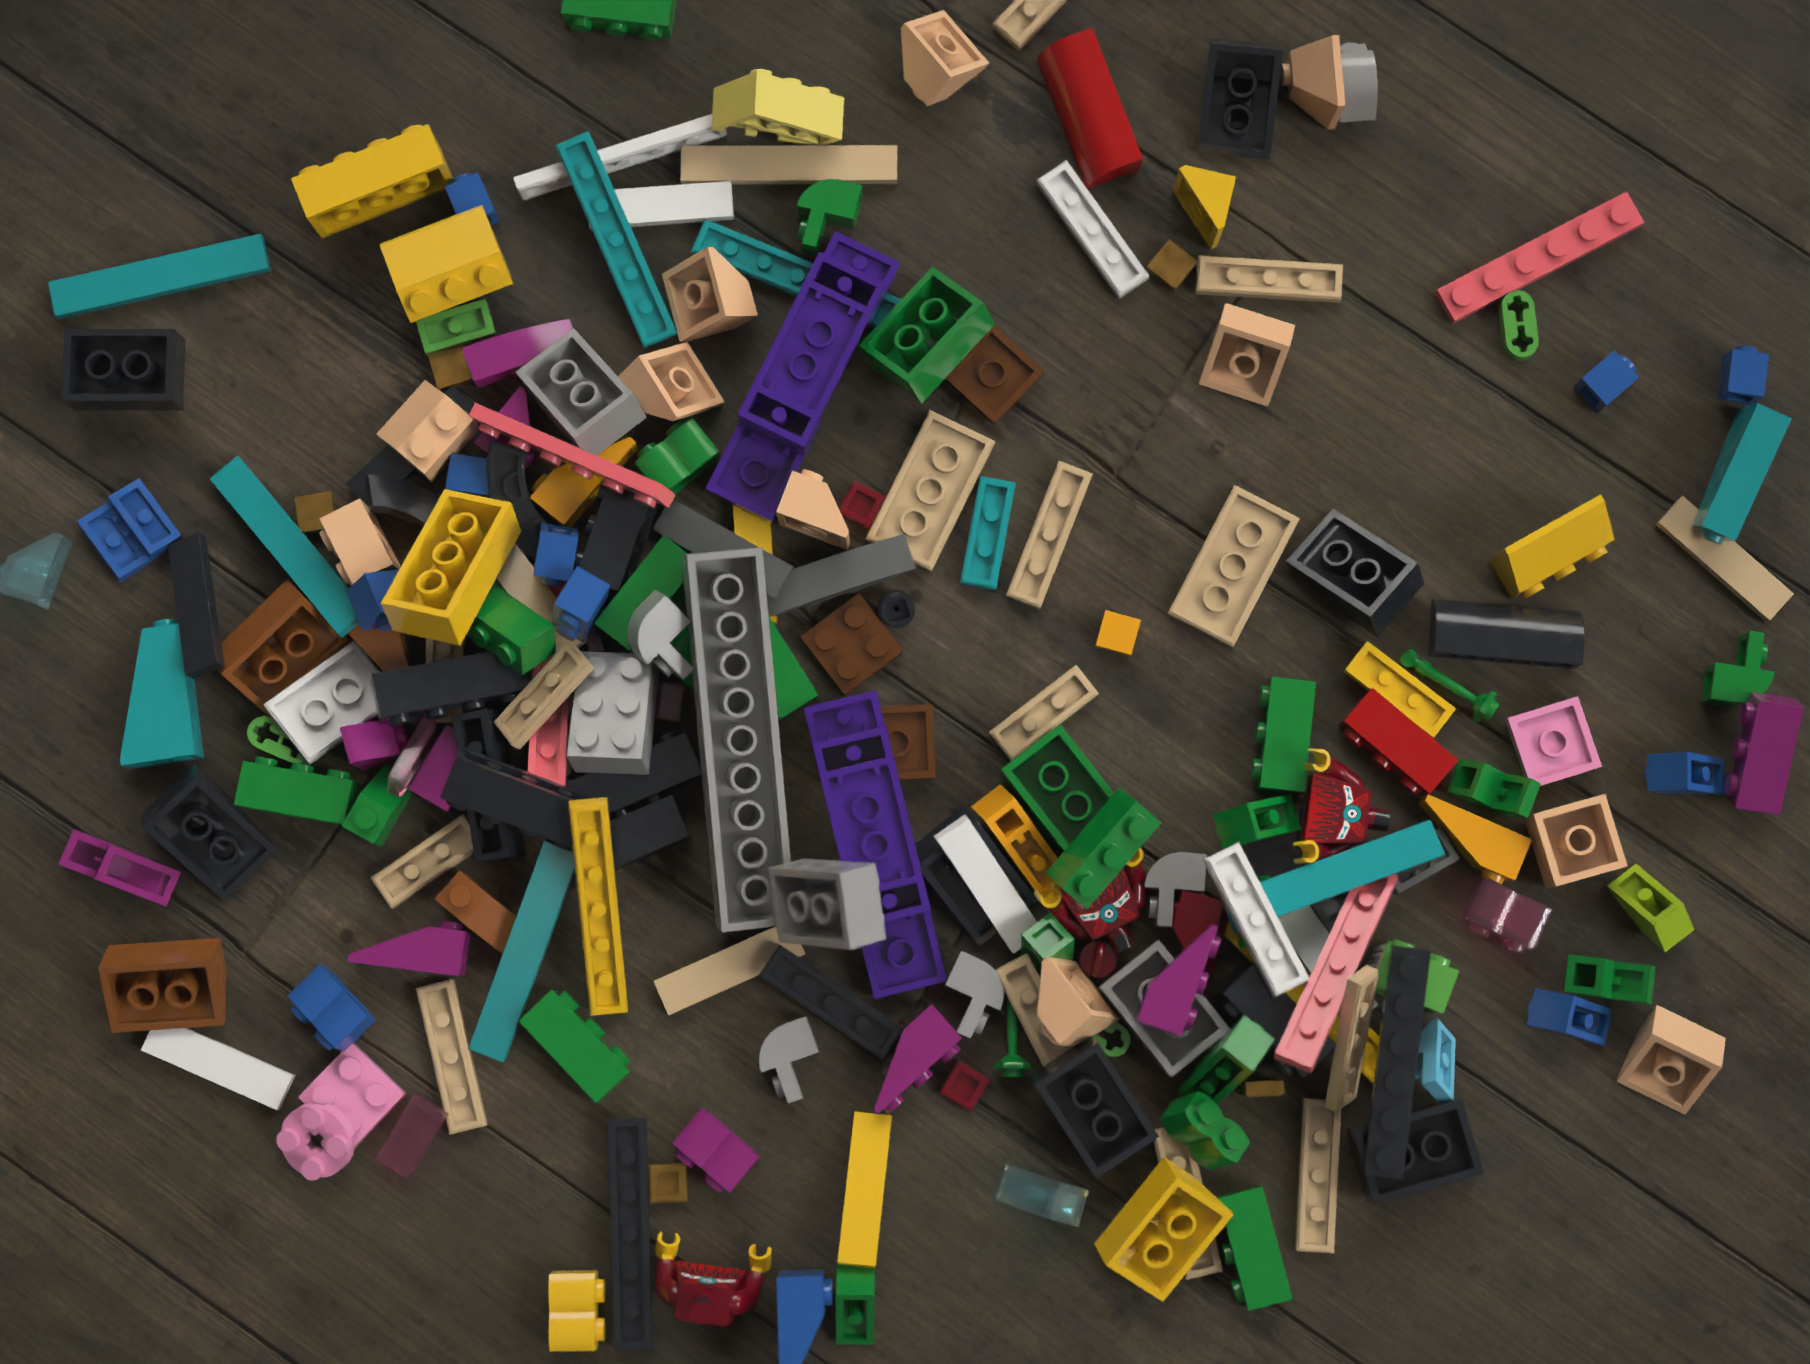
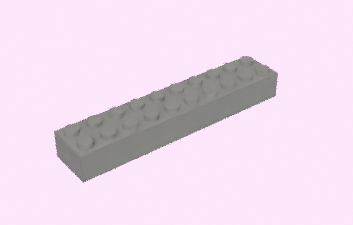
M747 548L681 554L687 618L690 620L688 632L691 664L694 668L692 674L716 927L721 932L776 926L768 868L791 862L763 550L762 548Z

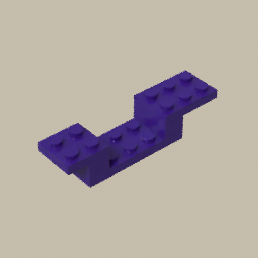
M834 232L825 252L819 251L737 414L738 425L706 487L707 492L770 523L773 522L792 471L798 472L820 428L821 416L864 330H869L900 268V262L843 234Z
M874 690L804 707L840 860L876 863L886 939L862 946L874 999L947 981L930 913L931 908L877 691Z

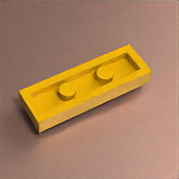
M1368 641L1364 643L1343 671L1366 690H1370L1373 687L1432 738L1436 736L1456 710L1455 707Z

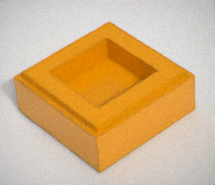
M1105 610L1095 647L1131 656L1141 620Z

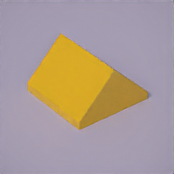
M1184 165L1178 170L1172 191L1211 250L1217 246L1224 229L1236 176Z

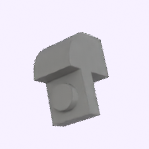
M1345 43L1340 46L1345 108L1339 121L1341 123L1376 120L1378 83L1373 50L1368 51L1366 44Z
M654 590L636 608L630 618L627 632L630 648L639 660L646 664L652 661L667 677L673 673L684 680L694 670L670 644L690 623V620L666 595Z
M1172 853L1162 857L1148 869L1145 874L1144 887L1156 890V896H1150L1148 904V918H1154V927H1172L1174 891L1182 892V890L1193 893L1205 891L1206 865L1203 860L1207 858V854Z
M961 951L945 986L972 998L957 1029V1033L971 1039L973 1032L981 1034L990 1014L983 1012L986 1005L998 1011L1001 1010L1004 991L1000 977L989 964Z
M806 1016L774 1029L766 1037L760 1050L759 1066L761 1073L776 1068L778 1075L772 1077L776 1093L779 1098L786 1097L788 1103L804 1098L791 1062L819 1052Z

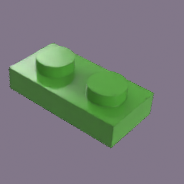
M486 299L435 313L416 321L427 357L436 352L460 345H470L497 336Z

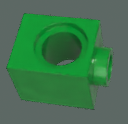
M1049 913L1021 934V954L1027 953L1037 972L1041 975L1042 961L1046 957L1072 960L1074 958V938Z

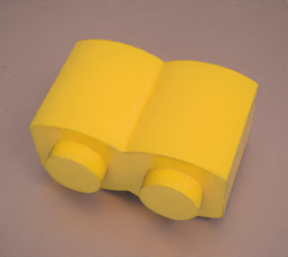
M598 1270L552 1271L549 1274L550 1352L596 1351L598 1342L605 1341V1318H599L598 1303L605 1302V1280L598 1279Z

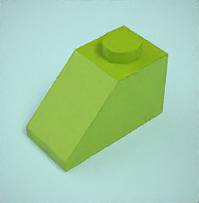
M1633 865L1607 885L1609 891L1641 932L1664 952H1667L1694 931L1683 902L1639 865Z

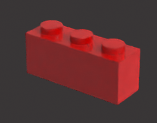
M1373 687L1364 694L1339 724L1345 730L1342 735L1347 741L1357 748L1363 745L1373 754L1371 760L1382 770L1388 772L1391 769L1402 778L1399 781L1400 785L1414 796L1420 794L1424 797L1430 794L1458 762L1456 757Z

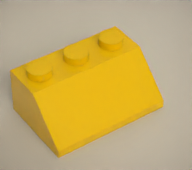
M482 205L380 243L388 270L410 323L513 284L508 266Z
M1599 495L1504 548L1489 561L1511 599L1521 593L1527 599L1544 589L1542 581L1554 576L1556 581L1576 571L1573 564L1585 558L1590 563L1608 553L1605 546L1615 539L1603 497Z
M1163 1157L1094 1244L1107 1267L1163 1302L1231 1219L1233 1213L1193 1175Z

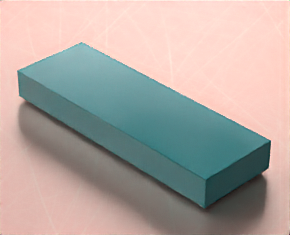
M980 476L960 585L996 591L1016 482Z

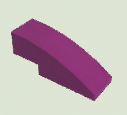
M570 319L549 322L489 338L463 347L462 351L475 384L478 388L510 376H513L514 379L519 378L516 371L572 330L573 327Z
M74 828L58 862L61 866L163 906H167L181 871Z

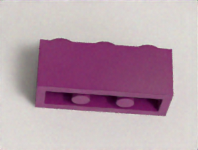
M1750 692L1749 701L1743 703L1740 711V723L1743 724L1740 738L1735 739L1732 748V758L1735 760L1733 773H1728L1724 785V793L1735 808L1780 815L1804 707L1795 698Z

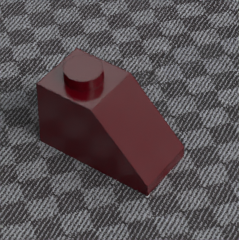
M1182 890L1181 897H1177L1173 904L1172 927L1183 948L1185 949L1208 926L1215 925L1218 927L1215 935L1221 937L1217 953L1214 959L1207 958L1203 972L1209 973L1208 978H1212L1229 918L1221 900Z

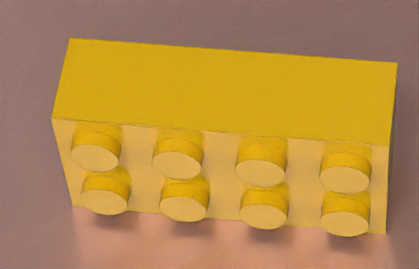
M429 124L424 126L413 125L407 127L401 132V135L389 140L387 138L374 140L368 144L366 149L356 153H341L333 159V162L321 167L318 165L306 167L299 172L298 176L291 178L306 218L319 236L325 238L446 190L444 186L452 184L453 177L441 147Z
M444 489L381 602L393 631L461 645L521 533L512 503Z

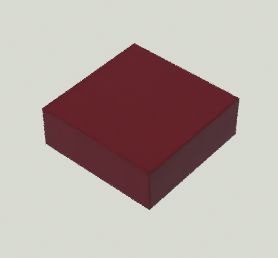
M854 480L839 507V511L843 518L870 531L886 496Z
M957 1060L939 1093L972 1112L990 1079Z

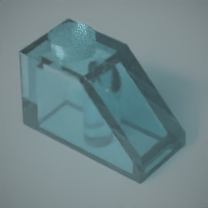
M53 533L9 555L5 564L0 566V593L48 610L73 541L62 534Z
M1006 1164L996 1201L1053 1221L1079 1227L1089 1190Z

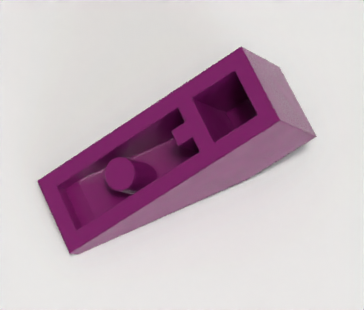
M440 921L439 928L428 926L348 955V962L465 977L471 932L461 931L462 923Z

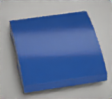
M140 478L108 496L106 504L77 520L78 528L119 583L168 550V545L182 538L180 532Z

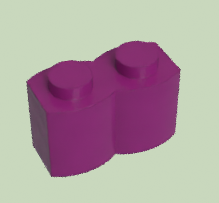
M705 1108L699 1110L673 1141V1144L678 1148L674 1154L688 1167L692 1168L697 1164L707 1173L703 1179L719 1193L724 1188L728 1192H732L761 1157Z

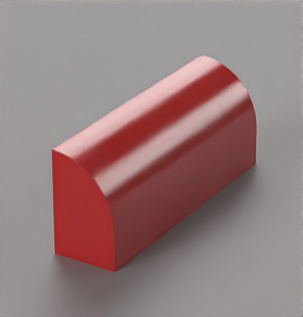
M1093 28L1072 34L1049 45L1037 56V61L1085 187L1088 189L1139 171L1143 157Z

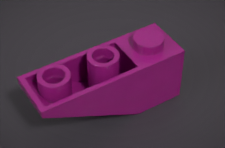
M1208 926L1147 984L1135 1018L1136 1022L1176 1036H1182L1183 1030H1191L1197 1012L1191 1006L1195 994L1202 995L1209 973L1203 972L1207 958L1214 959L1220 944L1221 937L1215 935L1217 926Z
M932 1004L903 1030L874 1108L877 1114L883 1109L887 1114H890L905 1100L901 1093L912 1084L916 1089L933 1075L928 1068L938 1059L945 1064L961 1050L956 1044L962 1039L961 1036Z

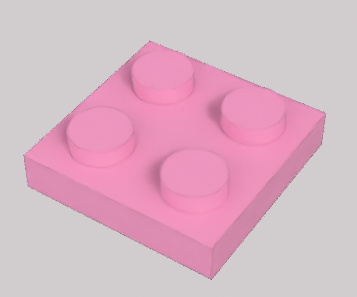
M1578 696L1505 719L1524 777L1534 779L1541 783L1540 786L1602 767Z
M352 1043L328 1065L298 1098L304 1103L315 1102L313 1104L320 1105L327 1103L340 1109L353 1126L355 1136L351 1140L352 1149H355L407 1093L355 1043Z

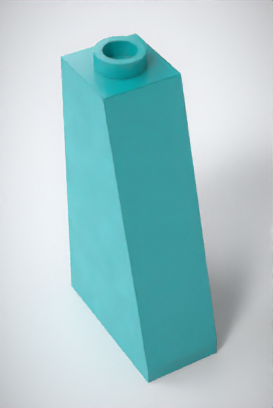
M1759 403L1738 407L1693 523V527L1702 530L1700 535L1702 538L1719 545L1722 544L1723 540L1736 541L1792 418Z
M175 619L154 621L153 627L143 628L141 631L120 755L121 766L129 769L204 758L195 680L185 674L179 623H176Z

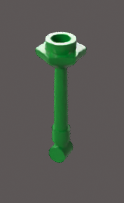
M1412 649L1404 651L1400 658L1403 666H1412L1422 676L1426 675L1436 683L1471 703L1474 715L1473 721L1477 724L1481 718L1488 722L1500 704L1494 700L1497 695L1496 692L1491 691L1488 694H1482L1477 697L1432 667V664L1422 658L1421 660L1418 658L1417 653Z
M1005 993V999H1007L1008 1055L994 1064V1070H1001V1077L1022 1078L1024 1077V1070H1031V1064L1017 1055L1018 1017Z

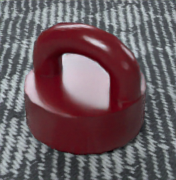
M1093 941L1087 944L1079 955L1080 967L1087 976L1092 978L1108 976L1114 970L1117 963L1113 948L1108 943L1102 941Z

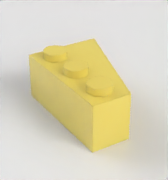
M754 69L748 75L714 88L712 130L723 132L724 128L733 126L745 128L744 135L756 137L757 130L777 134V141L803 145H828L842 140L844 97L831 94L830 90L824 87H808L802 85L798 79H782L772 76V72L769 70Z

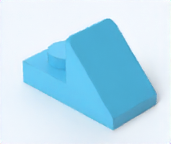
M1437 1018L1431 1020L1421 1031L1415 1079L1420 1078L1424 1090L1429 1091L1437 1102L1442 1104L1451 1102L1454 1099L1456 1039Z

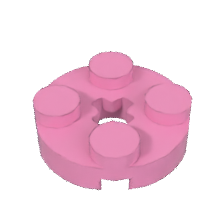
M308 1102L299 1106L286 1117L282 1124L281 1132H279L276 1139L278 1147L282 1150L289 1164L300 1172L303 1177L311 1181L334 1175L349 1163L354 1153L351 1138L355 1135L351 1122L340 1109L327 1103L320 1105L313 1104L315 1102ZM311 1134L314 1136L317 1134L322 1135L321 1145L323 1148L314 1145L311 1140Z

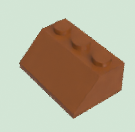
M287 579L221 643L225 666L217 670L266 715L271 717L264 708V704L334 655L349 639L346 636L343 638L339 636L313 603Z
M221 938L108 946L98 970L111 1033L222 1026L225 1024L226 965Z

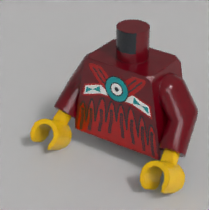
M1308 748L1307 751L1313 753L1315 760L1313 764L1303 763V768L1305 770L1318 771L1319 773L1313 772L1307 779L1300 841L1293 843V846L1301 847L1303 855L1302 858L1294 859L1295 864L1316 862L1357 847V845L1365 843L1367 829L1387 832L1390 821V810L1370 807L1371 790L1364 788L1362 779L1344 764L1330 758L1326 750Z
M1140 848L1088 909L1065 890H1059L1051 881H1047V884L1051 887V891L1047 896L1042 897L1037 890L1034 891V896L1069 934L1078 939L1088 938L1091 942L1106 935L1115 954H1118L1135 945L1125 924L1140 917L1139 911L1145 905L1146 888L1144 887L1146 877L1142 864L1143 851Z
M662 1232L658 1234L655 1253L661 1260L657 1261L656 1293L664 1303L673 1307L675 1319L698 1324L728 1326L736 1316L754 1309L764 1280L762 1273L767 1272L771 1268L770 1247H768L767 1253L760 1257L756 1256V1244L750 1246L749 1267L751 1271L683 1261L675 1262L672 1259L677 1256L680 1236L675 1233L674 1243L666 1244L662 1241Z

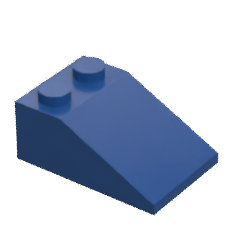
M825 1269L780 1271L776 1277L779 1364L803 1363L825 1314L826 1305H832L833 1279H825Z

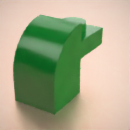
M826 179L814 183L804 191L797 204L798 216L808 218V220H801L797 240L802 241L804 254L817 257L826 223L854 230L863 197L862 185L839 179Z
M1748 631L1739 636L1735 665L1715 662L1705 667L1701 703L1724 707L1738 706L1749 701L1750 692L1763 694L1769 688L1775 672L1760 669V665L1763 666L1765 664L1768 653V646L1763 643L1765 633Z
M1459 758L1447 793L1468 804L1508 818H1512L1513 815L1528 818L1541 783L1532 778L1503 773L1484 762Z
M1568 954L1564 992L1607 1000L1652 1004L1656 967Z

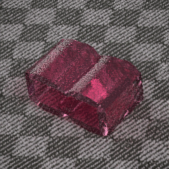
M1481 878L1461 920L1469 923L1467 930L1484 938H1488L1490 933L1504 939L1502 942L1503 947L1518 954H1523L1525 949L1535 951L1552 913V909L1498 883Z

